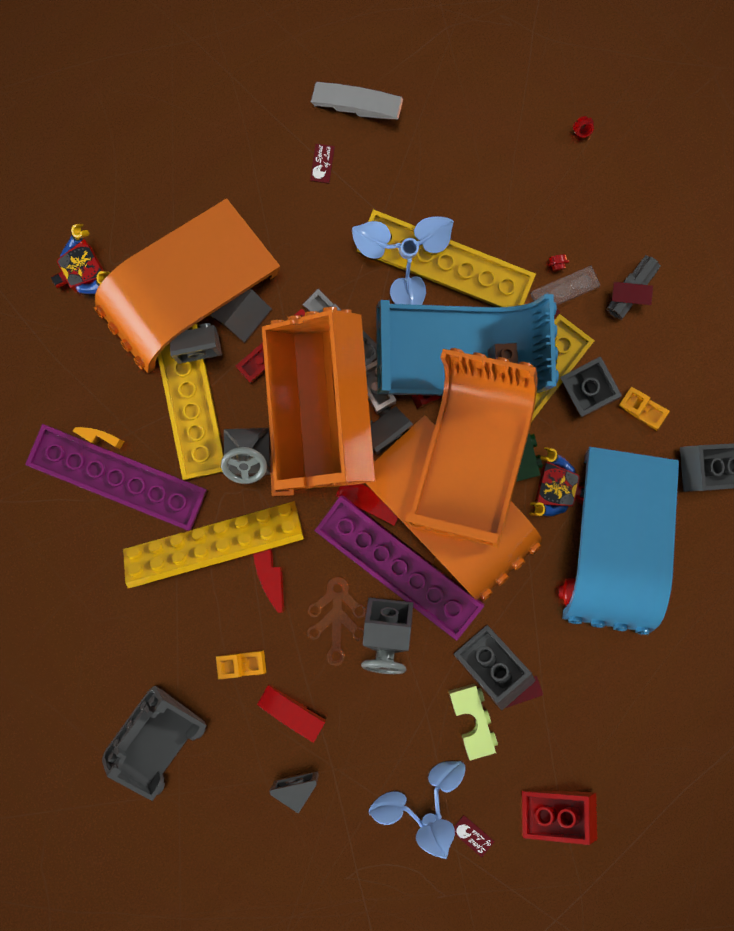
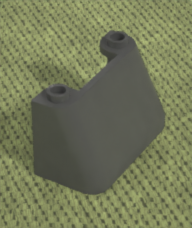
M153 686L106 748L102 757V763L107 777L153 801L156 795H159L164 789L163 773L187 739L192 741L199 739L204 734L207 725L201 718L166 692Z

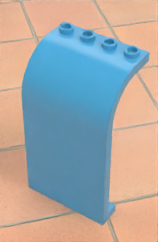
M544 294L534 302L512 307L390 304V300H380L376 305L377 394L443 396L445 369L440 358L443 349L457 348L467 354L482 353L488 358V349L494 344L517 343L518 363L527 362L536 367L538 377L537 393L555 387L559 379V373L556 370L558 349L555 347L557 325L554 324V315L556 314L557 305L554 302V294Z
M589 447L584 458V463H587L578 569L573 594L569 604L563 610L562 619H567L572 624L586 622L591 623V626L597 628L611 626L617 631L631 629L636 630L637 634L648 635L661 624L671 594L679 460Z

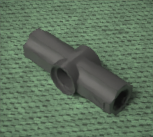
M645 255L633 273H630L623 283L647 285L661 265L653 257ZM611 301L606 310L613 317L622 320L634 303Z

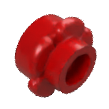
M587 116L578 118L573 124L575 134L582 138L590 136L594 131L593 119Z
M566 254L548 258V267H552L553 271L565 269V265L569 263Z

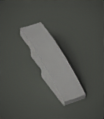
M316 82L311 103L314 106L333 107L336 111L353 112L359 117L398 119L403 102L402 97L381 91L324 82Z
M319 289L302 304L309 312H323V308L337 307L338 311L341 310ZM363 331L365 365L367 366L377 357V344Z

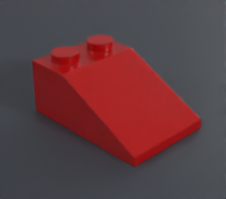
M522 791L523 838L585 845L597 841L596 793L580 791Z

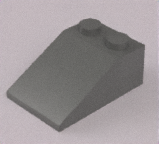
M734 444L680 447L683 492L734 488Z
M488 625L454 653V656L501 711L535 682L533 674Z

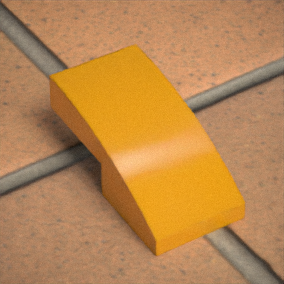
M631 386L619 406L641 422L658 431L670 411L650 400L651 397Z
M75 427L73 430L76 434L96 445L100 439H103L120 449L125 442L97 429Z
M264 650L216 657L218 679L267 673Z

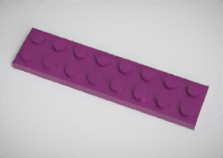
M44 424L40 428L25 464L188 531L192 529L207 492L204 488Z
M343 495L338 498L314 530L403 600L413 602V607L456 641L485 605L479 599L475 600L466 589L363 510L356 507Z

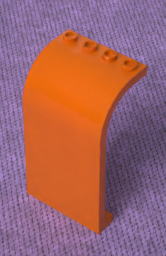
M226 198L117 266L99 285L95 294L94 309L100 318L104 317L107 320L110 331L121 338L123 348L127 352L131 351L135 357L136 365L150 373L155 369L158 355L172 340L267 277L271 280L277 276L280 265Z
M457 348L443 349L440 358L445 369V382L441 406L411 513H407L405 521L412 527L499 548L533 417L538 383L536 367L527 362H519L517 364L502 357L492 359L487 358L482 353L475 352L472 355L464 353Z
M424 415L374 462L375 481L366 483V485L408 527L475 600L485 601L493 593L491 590L497 584L501 586L509 578L508 573L513 569L518 570L525 563L524 558L527 555H533L541 548L540 543L542 539L536 528L512 501L510 502L499 548L412 527L406 523L407 513H411L435 428V424Z

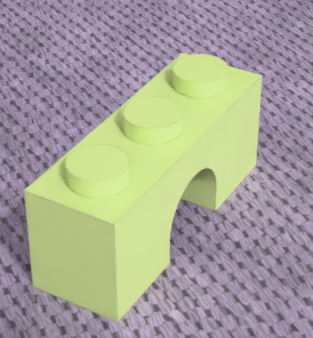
M470 684L450 690L449 695L456 716L471 714L476 720L474 729L462 734L469 760L496 753L494 746H497L498 742L495 733H490L488 724L491 723L488 710L484 711L481 702L485 701L482 689H477L475 684Z

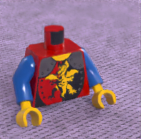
M75 224L72 226L70 239L61 252L60 258L57 259L61 272L52 276L51 279L57 289L69 284L70 288L75 292L96 294L99 285L110 272L103 270L90 244L85 239L82 240V237L89 235L88 230L81 231L83 224Z
M545 447L544 449L547 450L548 456H541L540 459L549 462L543 463L535 502L530 503V505L535 506V512L529 513L531 516L552 517L564 513L568 507L574 506L575 498L584 500L585 487L578 486L580 475L576 474L575 468L565 458L558 455L555 449Z

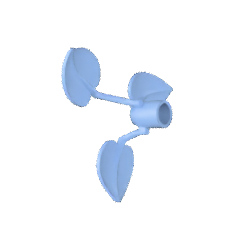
M438 216L425 218L414 229V235L420 241L407 238L401 244L388 245L387 243L391 238L390 231L385 224L378 221L354 226L352 228V236L358 250L364 256L371 259L381 258L385 248H398L400 256L407 259L405 278H398L392 283L390 297L394 304L422 305L426 295V286L422 278L418 276L410 278L412 258L417 254L420 245H423V248L429 253L442 252L450 242L454 221L450 218Z
M442 762L434 766L430 771L429 783L432 786H436L434 789L435 815L429 813L420 820L409 807L404 806L407 798L400 792H388L377 798L369 809V815L379 824L390 825L397 822L402 817L403 811H406L421 827L416 834V841L419 847L433 856L447 859L449 848L455 836V829L451 822L441 819L439 790L451 792L459 786L466 770L464 762Z

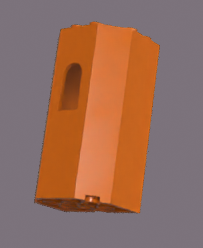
M337 307L323 308V312L310 311L306 312L303 317L298 315L289 316L286 321L272 320L270 325L262 326L274 490L336 487L375 481L361 314L352 313L350 309L338 311Z

